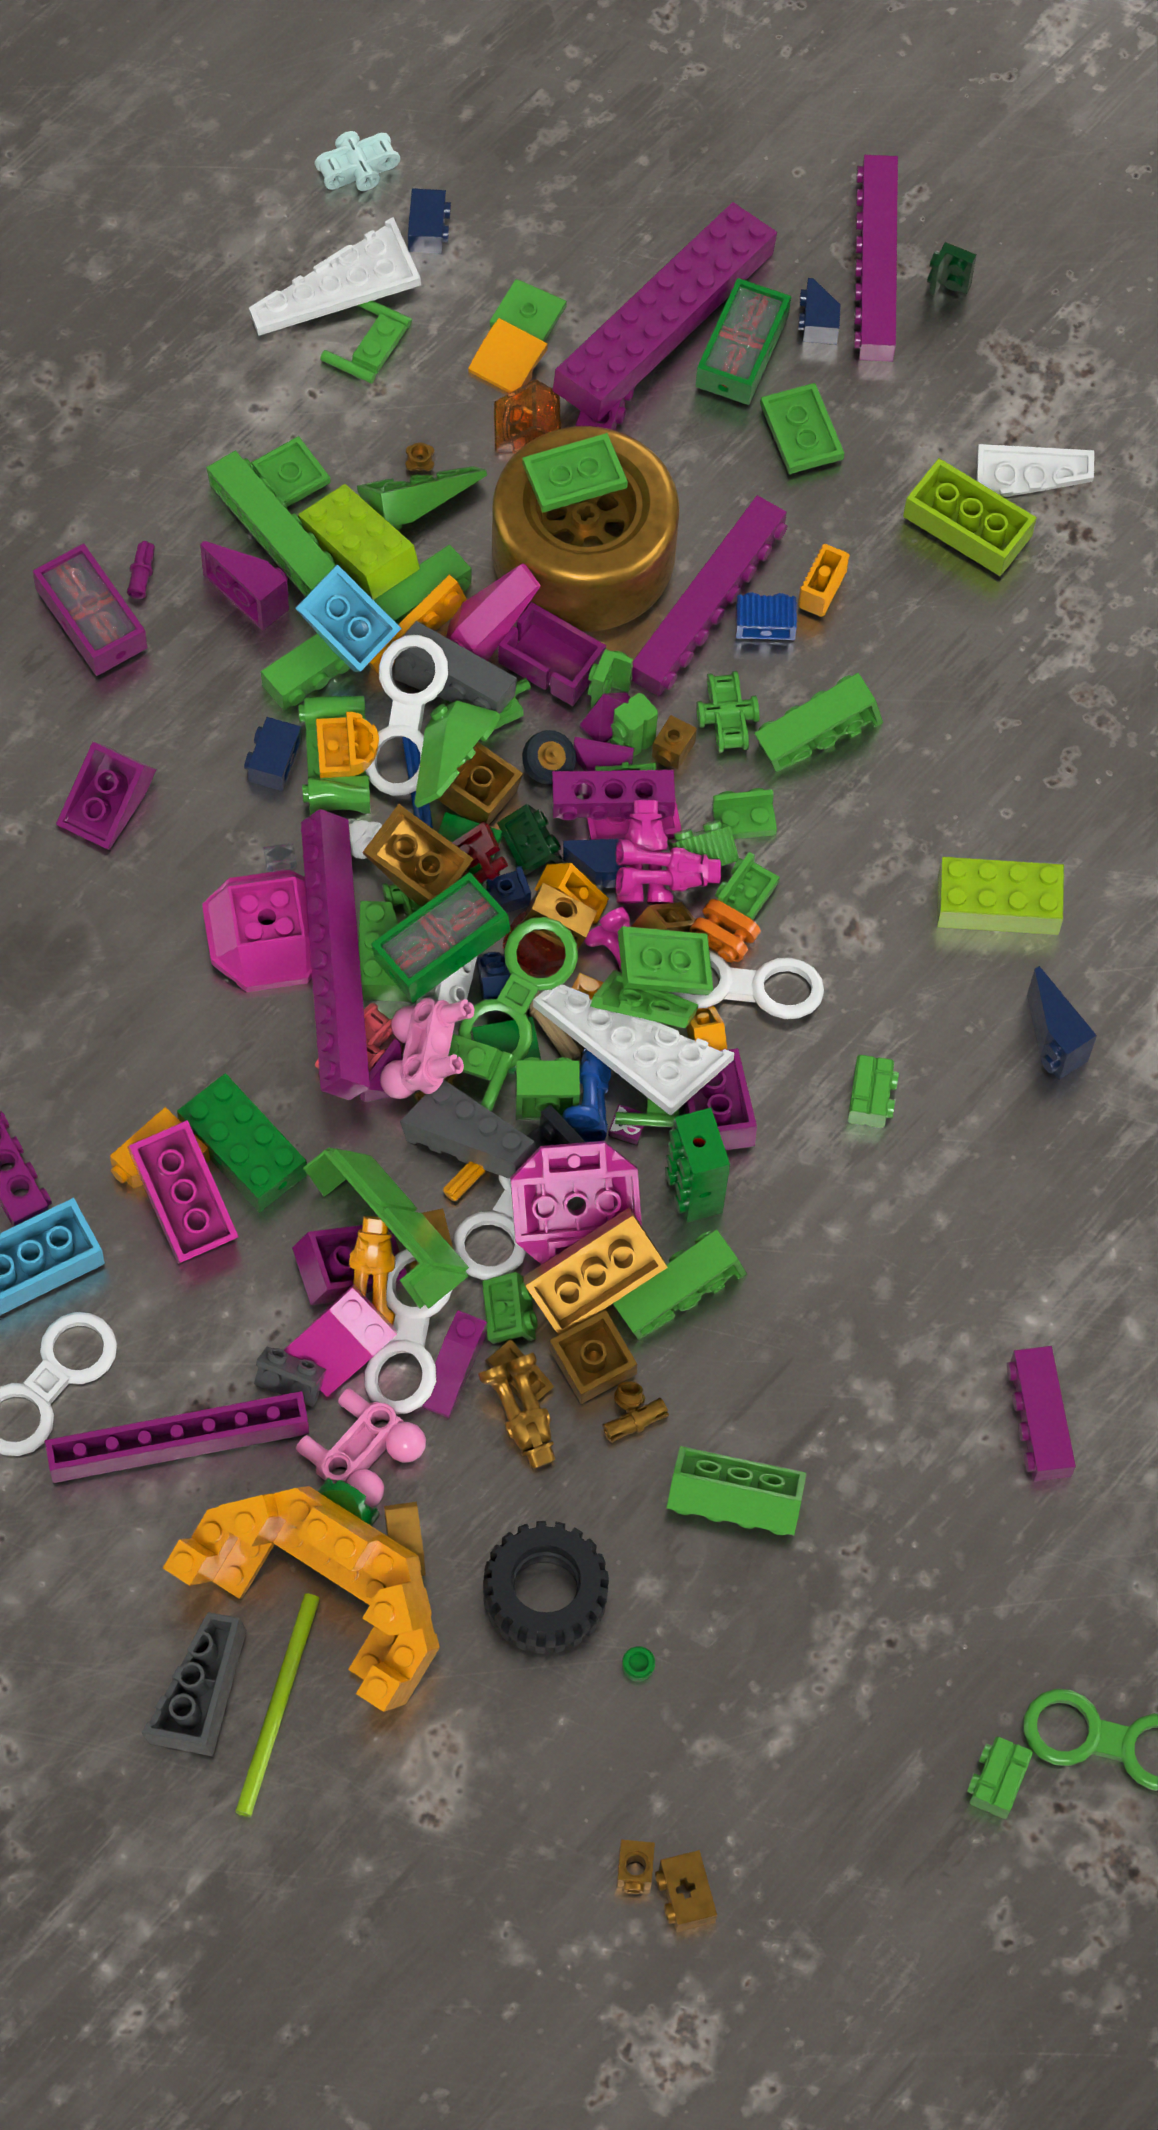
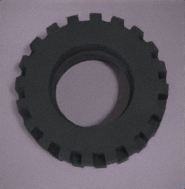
M536 1521L535 1528L529 1529L527 1523L518 1527V1533L513 1535L511 1532H508L502 1537V1544L494 1546L490 1552V1560L486 1561L484 1569V1606L486 1612L490 1614L489 1620L494 1628L499 1627L501 1629V1636L508 1642L511 1639L516 1640L517 1647L525 1651L528 1646L536 1647L535 1653L545 1654V1648H554V1652L557 1653L564 1651L565 1645L569 1643L572 1647L582 1643V1637L584 1635L590 1636L596 1629L597 1621H601L605 1612L609 1577L608 1571L605 1570L606 1562L603 1555L597 1554V1545L591 1538L586 1541L582 1538V1531L575 1527L571 1532L565 1530V1523L557 1521L555 1527L546 1526V1521ZM549 1562L560 1565L569 1571L576 1580V1595L569 1605L553 1612L535 1611L525 1606L516 1596L514 1585L517 1575L523 1569L535 1563Z

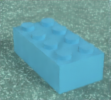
M74 1198L0 1233V1315L105 1264L102 1249Z

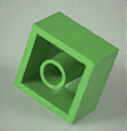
M535 1057L516 1060V1120H540L541 1111L549 1105L561 1116L568 1107L579 1105V1061H572V1059L565 1057L557 1058L554 1061H544Z

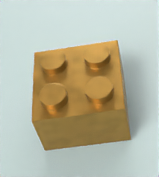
M477 742L473 747L476 754L472 759L467 760L457 768L460 774L437 800L465 819L480 824L485 822L489 825L517 792L523 773Z
M606 1310L550 1340V1351L580 1404L637 1374V1363Z

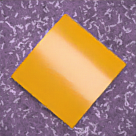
M498 318L476 352L468 372L518 397L532 378L533 369L548 350V343Z

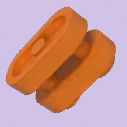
M716 899L708 901L702 910L705 918H696L689 929L693 933L707 934L709 948L730 963L733 961L740 962L748 951L745 943H754L761 933L760 927L752 919Z

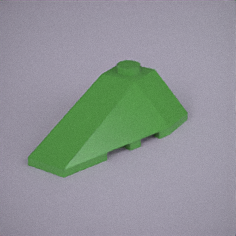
M455 701L447 706L441 704L431 712V719L425 728L414 802L417 808L443 795L460 774L457 768L467 760L472 759L476 754L473 749L480 739L486 741L492 734L501 717L498 712L461 701Z

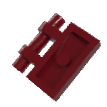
M482 822L452 842L473 858L461 878L479 863L482 869L474 873L473 876L480 884L488 879H495L500 875L501 870L508 867V863L503 856L492 861L491 856L498 852L500 848L490 825Z

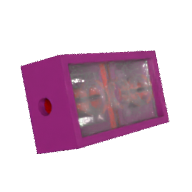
M84 543L33 570L35 589L96 676L148 648L145 629Z

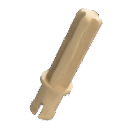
M532 1001L529 1007L530 1017L536 1018L560 1055L570 1058L572 1061L578 1058L581 1052L572 1038L533 1007Z

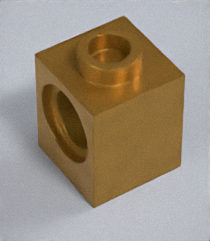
M621 1839L617 1887L624 1888V1892L642 1894L644 1890L651 1889L654 1842ZM630 1862H639L644 1866L645 1871L640 1875H633L628 1872L626 1866Z

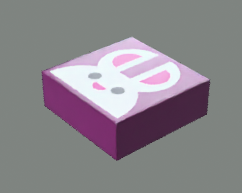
M619 1104L616 1112L644 1113ZM615 1112L608 1136L638 1145L644 1126L615 1124Z

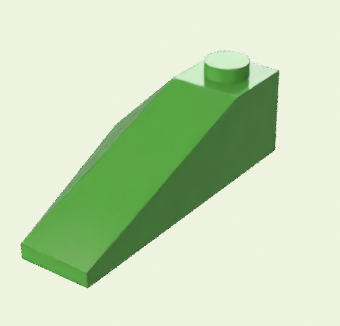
M470 466L439 471L436 473V478H433L432 475H411L410 482L394 481L391 478L357 485V491L367 504L394 528L400 530L403 524L417 520L486 477L487 471L479 467Z

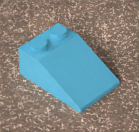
M336 565L295 608L332 651L354 672H361L402 629L339 565Z

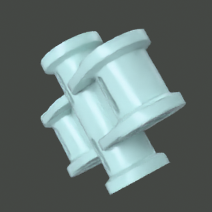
M355 131L341 134L335 141L337 149L322 153L314 163L316 169L321 171L325 178L324 184L326 188L331 190L338 189L356 181L355 184L360 191L374 188L380 182L378 173L393 169L401 159L398 152L394 151L390 144V136L387 133H378L359 141L360 138Z

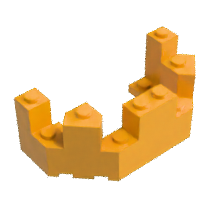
M310 1486L259 1495L207 1509L191 1538L179 1539L163 1569L189 1586L214 1582L238 1599H242L274 1545H277L370 1605L362 1618L374 1627L348 1670L364 1680L356 1694L383 1712L400 1707L408 1702L440 1648L437 1634H435L432 1624V1612L427 1591L424 1588L420 1572L422 1569L419 1556Z

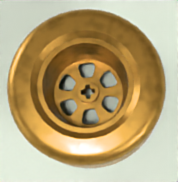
M592 426L568 427L551 431L530 441L508 461L500 474L494 491L492 505V559L498 579L520 564H525L541 585L529 604L533 602L583 632L611 629L639 617L662 595L669 583L675 564L680 509L677 489L670 472L661 459L643 443L612 429ZM608 433L627 478V488L542 513L523 467V457ZM566 514L565 519H563V520H554V519H556V518H558V517L563 516V515ZM609 522L617 523L623 529L621 536L614 537L605 532V525ZM566 531L574 539L571 544L557 539L554 535ZM591 539H597L601 544L600 546L583 547L584 542Z

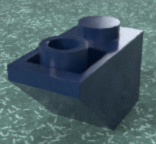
M808 278L807 288L801 289L800 306L805 307V313H799L798 330L803 331V342L837 345L841 304L814 278Z
M488 952L483 957H477L476 959L482 1001L485 999H497L511 975L505 965V954Z

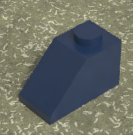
M619 839L563 841V860L566 863H572L595 886L615 888L618 870L621 867H626L616 863V846Z

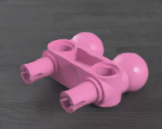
M424 998L416 1006H403L395 1012L391 1020L392 1032L400 1042L406 1044L403 1059L391 1061L384 1066L380 1074L381 1087L388 1096L395 1099H404L418 1090L425 1094H431L440 1087L445 1077L460 1074L463 1071V1060L455 1054L448 1055L455 1022L471 1019L474 1016V1006L471 1002L463 999L449 1004L444 1000L434 1001L431 998Z
M348 1388L342 1393L338 1403L357 1417V1421L331 1450L325 1449L308 1435L299 1441L296 1450L316 1465V1474L323 1480L329 1477L334 1484L338 1480L348 1483L366 1496L364 1503L373 1508L380 1503L384 1495V1485L381 1478L375 1472L368 1469L386 1449L394 1460L402 1463L415 1461L421 1457L426 1447V1437L418 1425L404 1422L395 1414L394 1409L390 1405L378 1401L369 1403L351 1388ZM379 1420L388 1421L385 1427L377 1428L374 1426ZM344 1467L347 1469L341 1475L332 1474L335 1468Z

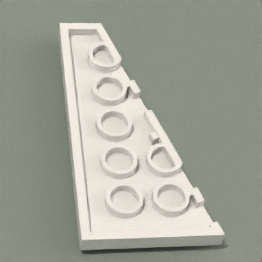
M394 217L385 221L386 225L378 231L371 230L364 235L365 239L359 243L347 245L314 266V271L305 277L300 275L293 279L292 285L282 291L276 290L249 307L250 316L258 336L421 286L420 275Z
M560 985L552 990H544L533 999V1007L670 1116L734 1060V1052L726 1049L723 1052L709 1047L706 1041L701 1039L694 1041L679 1035L678 1030L661 1023L590 1007L592 1000L588 994L565 985Z

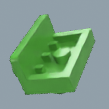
M604 650L599 664H593L588 678L591 681L588 689V695L591 696V708L594 707L603 694L610 693L612 687L629 692L632 680V658L620 651Z
M749 852L744 860L741 858L737 860L731 871L733 876L728 883L725 881L721 883L715 897L718 898L717 900L753 920L778 885L780 877L754 862L755 855Z

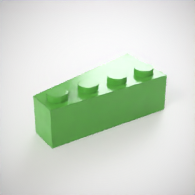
M858 672L853 676L843 677L837 682L836 686L827 691L817 692L805 704L790 708L781 718L764 723L754 734L772 767L778 772L810 757L812 749L826 750L834 746L839 737L848 734L852 738L861 734V727L869 723L876 727L882 724L883 720L874 696Z
M716 1229L712 1233L708 1231L700 1235L695 1240V1245L687 1251L680 1250L673 1254L667 1264L668 1268L614 1302L613 1305L637 1339L640 1340L673 1320L675 1317L674 1311L677 1309L680 1311L691 1309L698 1304L701 1295L705 1292L716 1294L725 1288L724 1283L727 1279L735 1275L739 1280L747 1275L739 1259Z

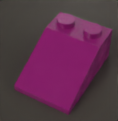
M203 541L200 544L203 575L262 631L289 610L288 578L279 567L274 568L266 560L207 541Z
M92 741L56 825L110 850L145 797L157 769L106 745Z
M738 1048L729 1049V1051L734 1052V1060L684 1103L685 1114L707 1108L712 1109L725 1150L755 1146L757 1124Z
M363 1225L310 1231L292 1247L311 1305L333 1303L353 1285L354 1269L349 1266V1258L358 1239V1230L362 1229ZM388 1228V1231L392 1234L390 1240L392 1253L395 1256L400 1251L393 1232ZM405 1266L399 1272L396 1284L401 1283L400 1279L407 1274ZM372 1274L368 1277L366 1293L373 1291Z

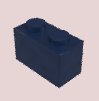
M412 188L408 227L409 252L442 254L443 243H448L449 226L444 225L445 219H450L451 202H446V190Z
M266 717L263 727L258 726L254 737V744L256 746L254 751H249L246 756L244 769L248 770L249 782L280 791L284 790L302 742L301 726Z

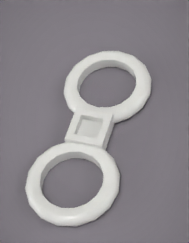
M407 635L392 642L384 651L379 663V680L385 693L393 700L389 726L378 731V751L374 761L365 771L367 776H369L370 782L379 791L392 796L408 795L416 791L419 768L410 780L403 783L388 782L381 776L377 767L379 750L386 741L394 737H406L417 745L421 761L424 740L421 727L425 704L437 697L443 690L448 678V661L442 648L432 639L421 635ZM419 647L425 649L432 656L435 663V675L432 683L425 690L419 693L407 694L395 685L392 678V666L394 660L402 651L408 648Z
M709 950L711 967L719 975L718 986L709 995L669 992L698 1004V1009L716 1005L724 998L754 1003L756 1001L758 1006L771 1016L782 1019H798L811 1014L821 1004L824 987L823 980L816 969L798 959L776 958L764 963L758 970L730 968L722 957ZM790 971L801 975L807 980L811 986V994L804 1002L796 1005L780 1004L769 998L765 992V981L775 973Z
M500 1175L499 1181L504 1188V1192L493 1210L480 1211L466 1217L458 1225L452 1238L454 1251L469 1267L466 1273L481 1280L514 1273L523 1263L526 1251L515 1242L510 1179ZM482 1225L501 1227L510 1234L514 1242L513 1253L506 1262L497 1266L477 1264L468 1256L465 1250V1240L469 1233Z
M405 1249L395 1255V1268L388 1274L386 1290L387 1306L395 1313L393 1326L397 1330V1335L368 1361L364 1372V1387L370 1401H378L390 1405L394 1409L395 1414H408L420 1408L432 1394L436 1384V1365L430 1352L424 1348L429 1317L435 1315L444 1307L452 1292L451 1290L429 1309L426 1305L421 1309L418 1306L410 1307L404 1305L396 1293V1280L404 1266L416 1260ZM409 1353L414 1355L422 1367V1380L419 1388L412 1396L405 1400L392 1401L387 1399L382 1394L378 1385V1375L382 1365L388 1358L396 1354Z
M73 1312L59 1317L49 1325L42 1337L40 1354L43 1361L25 1380L24 1384L10 1383L0 1386V1403L12 1397L26 1398L38 1407L41 1414L40 1425L35 1433L26 1440L8 1442L0 1438V1454L21 1456L34 1452L45 1443L53 1429L54 1413L51 1403L69 1383L85 1384L95 1381L109 1370L116 1357L117 1342L113 1330L102 1318L85 1312ZM75 1326H85L95 1330L101 1336L104 1343L103 1353L99 1360L91 1367L83 1370L68 1369L62 1366L54 1356V1344L59 1335L66 1329Z

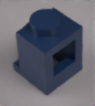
M521 866L515 868L513 872L500 875L493 880H486L487 892L506 913L530 905L531 890Z

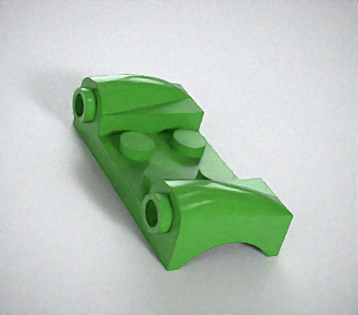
M364 696L304 698V704L299 705V723L305 722L308 765V784H302L303 803L309 802L310 815L319 809L325 811L346 809L371 814L369 776H367L366 771L350 777L320 778L316 719L346 717V712L359 713L366 720Z

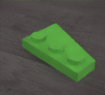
M613 970L594 994L590 1007L686 1028L696 1015L698 1004L665 991L623 988L622 973Z

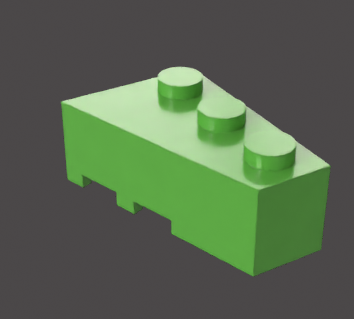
M360 901L358 945L363 1000L411 1002L375 961L371 946L372 942L398 924L391 902Z

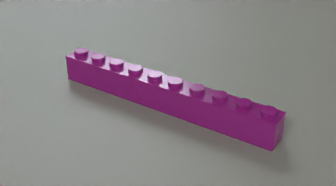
M319 809L301 822L320 1088L323 1092L351 1100L369 1089L370 1081L349 821L346 818Z

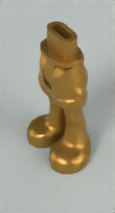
M534 1352L506 1362L522 1400L523 1411L520 1410L512 1394L504 1364L478 1373L480 1381L491 1385L498 1394L508 1419L504 1423L508 1436L514 1439L517 1446L523 1451L521 1453L522 1457L527 1455L532 1469L556 1460L551 1446L554 1445V1442L551 1441L549 1425L551 1418L548 1410L540 1407L529 1379V1371L537 1361Z

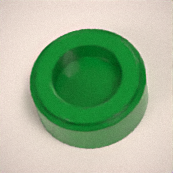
M636 1646L626 1651L622 1659V1670L626 1677L633 1681H644L653 1674L655 1658L650 1650L645 1647Z

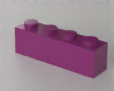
M1052 1346L1014 1350L1011 1361L1007 1362V1375L1009 1381H1014L1016 1392L1012 1394L1014 1409L1015 1411H1020L1022 1422L1018 1423L1020 1440L1026 1441L1028 1452L1024 1453L1026 1471H1032L1034 1482L1072 1477L1076 1465Z

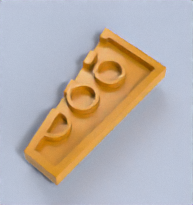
M450 574L398 624L402 629L368 663L371 669L378 675L379 663L384 651L392 642L402 638L415 621L436 631L453 618L462 603L467 600L459 583Z

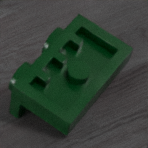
M945 242L941 251H935L930 261L929 267L932 269L927 279V282L931 283L929 294L935 296L940 284L947 286L952 291H960L967 294L972 284L977 254Z
M525 804L497 822L518 867H522L525 875L550 860L556 863L563 860L559 853L561 845L557 838L549 833L546 827L549 825V822L542 810H536L530 805Z

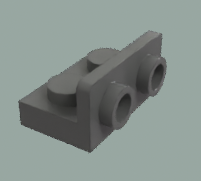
M266 1347L256 1362L258 1371L254 1384L281 1395L302 1391L305 1404L313 1407L318 1400L326 1369L317 1366L313 1361L301 1360L288 1355L282 1349Z

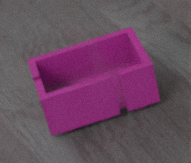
M531 602L517 620V627L513 626L500 642L498 647V663L523 678L526 677L528 681L544 690L548 686L551 687L550 693L574 706L591 683L588 680L591 668L594 663L599 664L607 645Z

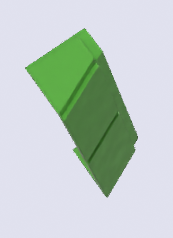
M329 1147L303 1167L324 1197L347 1179L419 1262V1265L401 1278L400 1282L420 1309L424 1305L428 1309L431 1308L469 1276L466 1273V1270L469 1268L468 1265L423 1214L414 1212L417 1210V1207L371 1155Z

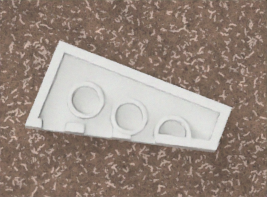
M978 444L976 481L1004 498L1089 483L1094 478V450Z

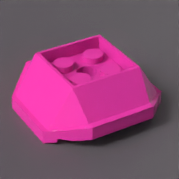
M288 869L228 878L202 904L211 964L235 981L244 991L253 992L307 984L311 980L312 967L304 876ZM264 920L274 921L271 925L261 924Z
M605 1141L540 1146L510 1177L515 1242L541 1265L627 1208L631 1209L642 1226L638 1169ZM578 1196L584 1199V1204L580 1209L572 1210L567 1207L568 1201L573 1197Z

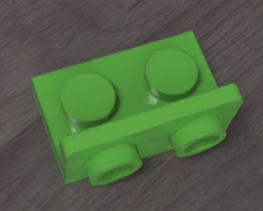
M754 788L748 792L734 793L732 791H725L714 795L712 801L713 821L720 820L721 824L730 825L734 839L776 835L777 825L773 808V790Z
M518 1272L482 1281L488 1341L493 1344L518 1337H524L529 1341L536 1339L535 1329L538 1327V1320L533 1311L532 1299L534 1298L525 1287L522 1278L524 1276Z

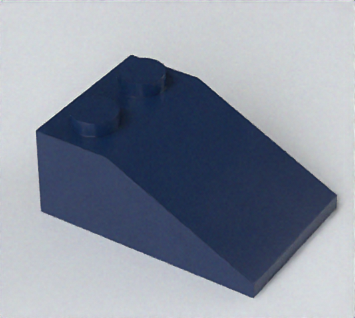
M1038 966L1034 969L1027 998L1042 1065L1049 1073H1054L1060 1080L1088 1062L1097 1035L1043 969Z

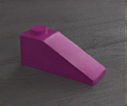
M457 1310L435 1362L436 1384L431 1396L421 1408L446 1418L450 1417L487 1336L486 1321Z

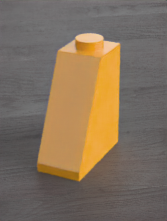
M164 1107L110 1155L112 1166L110 1170L114 1177L121 1183L126 1181L133 1189L143 1186L127 1147L182 1122ZM194 1134L207 1163L210 1161L209 1148Z

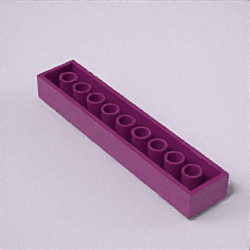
M732 202L555 369L552 391L596 422H599L621 398L623 399L730 296L737 278L747 280L773 255L777 231Z

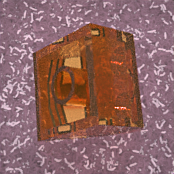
M535 379L494 401L496 452L516 453L535 438L561 429L560 396L552 391L553 388Z

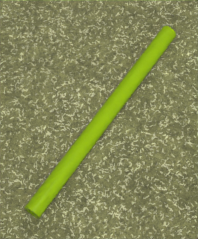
M305 1593L235 1810V1813L241 1816L251 1817L319 1604L320 1598L310 1593Z

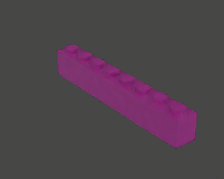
M864 154L863 166H857L856 182L862 184L861 189H857L856 206H861V212L856 214V230H861V236H856L855 253H860V260L856 259L855 277H860V283L855 284V301H860V307H855L854 324L859 325V331H855L854 349H859V360L893 362L896 348L898 156Z
M758 495L754 498L633 660L632 682L658 697L665 688L669 690L677 679L676 673L681 667L686 668L693 657V650L697 645L701 647L705 643L710 627L713 624H719L723 618L724 608L729 602L733 604L736 601L744 581L748 583L753 578L757 569L756 565L760 560L764 562L772 550L771 545L776 539L781 540L788 527L785 524L787 514L785 510Z
M300 1391L45 1440L52 1481L57 1483L309 1434V1424L303 1392Z

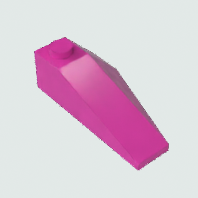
M520 564L464 601L449 622L446 638L488 661L541 585L525 564Z

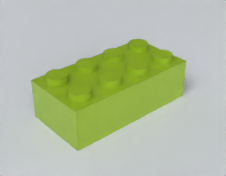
M940 458L937 459L906 498L903 514L904 518L1000 577L1032 537L1037 517Z
M343 484L298 514L303 529L307 533H313L323 552L328 551L333 557L335 564L339 565L373 600L420 569L414 544L346 484Z
M942 857L938 872L937 927L1059 935L1063 922L1064 864Z

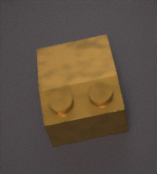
M400 804L397 805L362 852L404 894L421 907L457 882L473 860L471 856Z

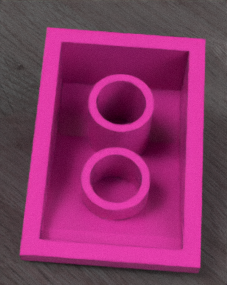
M353 1284L297 1336L284 1351L288 1355L301 1360L313 1361L317 1366L326 1369L321 1392L328 1397L397 1335V1330Z

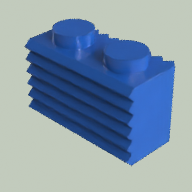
M753 592L737 596L736 639L795 640L797 629V601L795 596L789 597V595L784 593H778L773 596H760Z

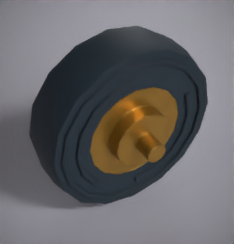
M544 730L533 735L526 742L522 752L523 766L533 780L542 784H552V771H573L576 763V751L572 742L564 734L555 730Z

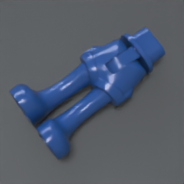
M586 1048L583 1049L580 1064V1083L583 1085L581 1105L565 1109L562 1118L572 1128H575V1131L585 1142L604 1141L608 1130L605 1094L609 1090L611 1069Z

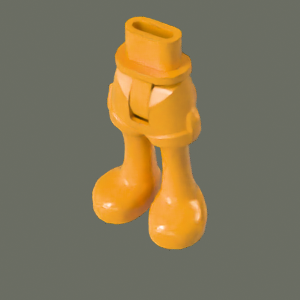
M364 1216L362 1229L358 1230V1239L349 1258V1266L354 1269L353 1284L366 1297L368 1277L372 1274V1304L394 1325L395 1313L388 1308L386 1300L388 1274L394 1270L396 1260L392 1253L390 1240L392 1234L388 1231V1227L380 1217Z

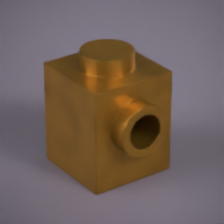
M670 715L653 742L652 757L661 765L671 766L678 770L695 744L697 728Z

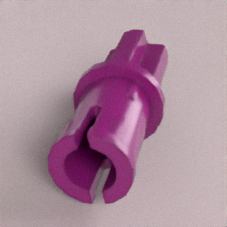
M142 541L138 544L134 563L129 568L131 577L127 595L134 599L145 598L148 579L153 574L151 565L155 545L148 541Z

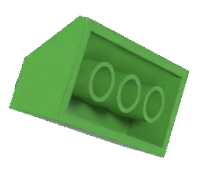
M680 1446L672 1477L667 1509H672L682 1515L696 1514L705 1516L707 1519L715 1522L729 1521L737 1523L744 1528H762L776 1535H795L806 1472Z

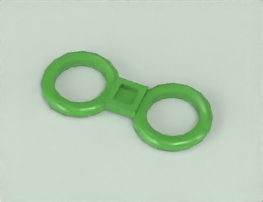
M547 917L530 918L517 925L511 932L504 949L505 965L511 974L497 999H485L473 1005L474 1016L471 1019L462 1020L458 1030L459 1036L472 1040L471 1031L473 1025L481 1015L491 1011H501L509 1014L516 1021L520 1034L517 1048L511 1053L514 1055V1059L509 1069L515 1067L516 1060H523L529 1052L532 1043V1027L526 1012L538 991L552 990L564 984L573 974L578 961L577 943L571 931L560 921ZM535 930H547L555 933L565 946L566 957L563 966L556 974L548 978L529 976L521 969L517 961V949L520 941L527 934Z
M1053 1689L1041 1693L1029 1704L1024 1716V1735L1029 1747L1040 1759L1053 1765L1071 1766L1083 1762L1091 1754L1121 1761L1127 1773L1138 1784L1151 1790H1158V1776L1146 1772L1139 1765L1135 1756V1742L1138 1736L1146 1730L1158 1728V1714L1152 1713L1140 1717L1129 1727L1101 1720L1096 1707L1084 1695L1069 1689ZM1056 1703L1069 1704L1077 1708L1084 1715L1088 1724V1736L1079 1748L1071 1751H1057L1047 1746L1041 1739L1037 1730V1719L1047 1706Z

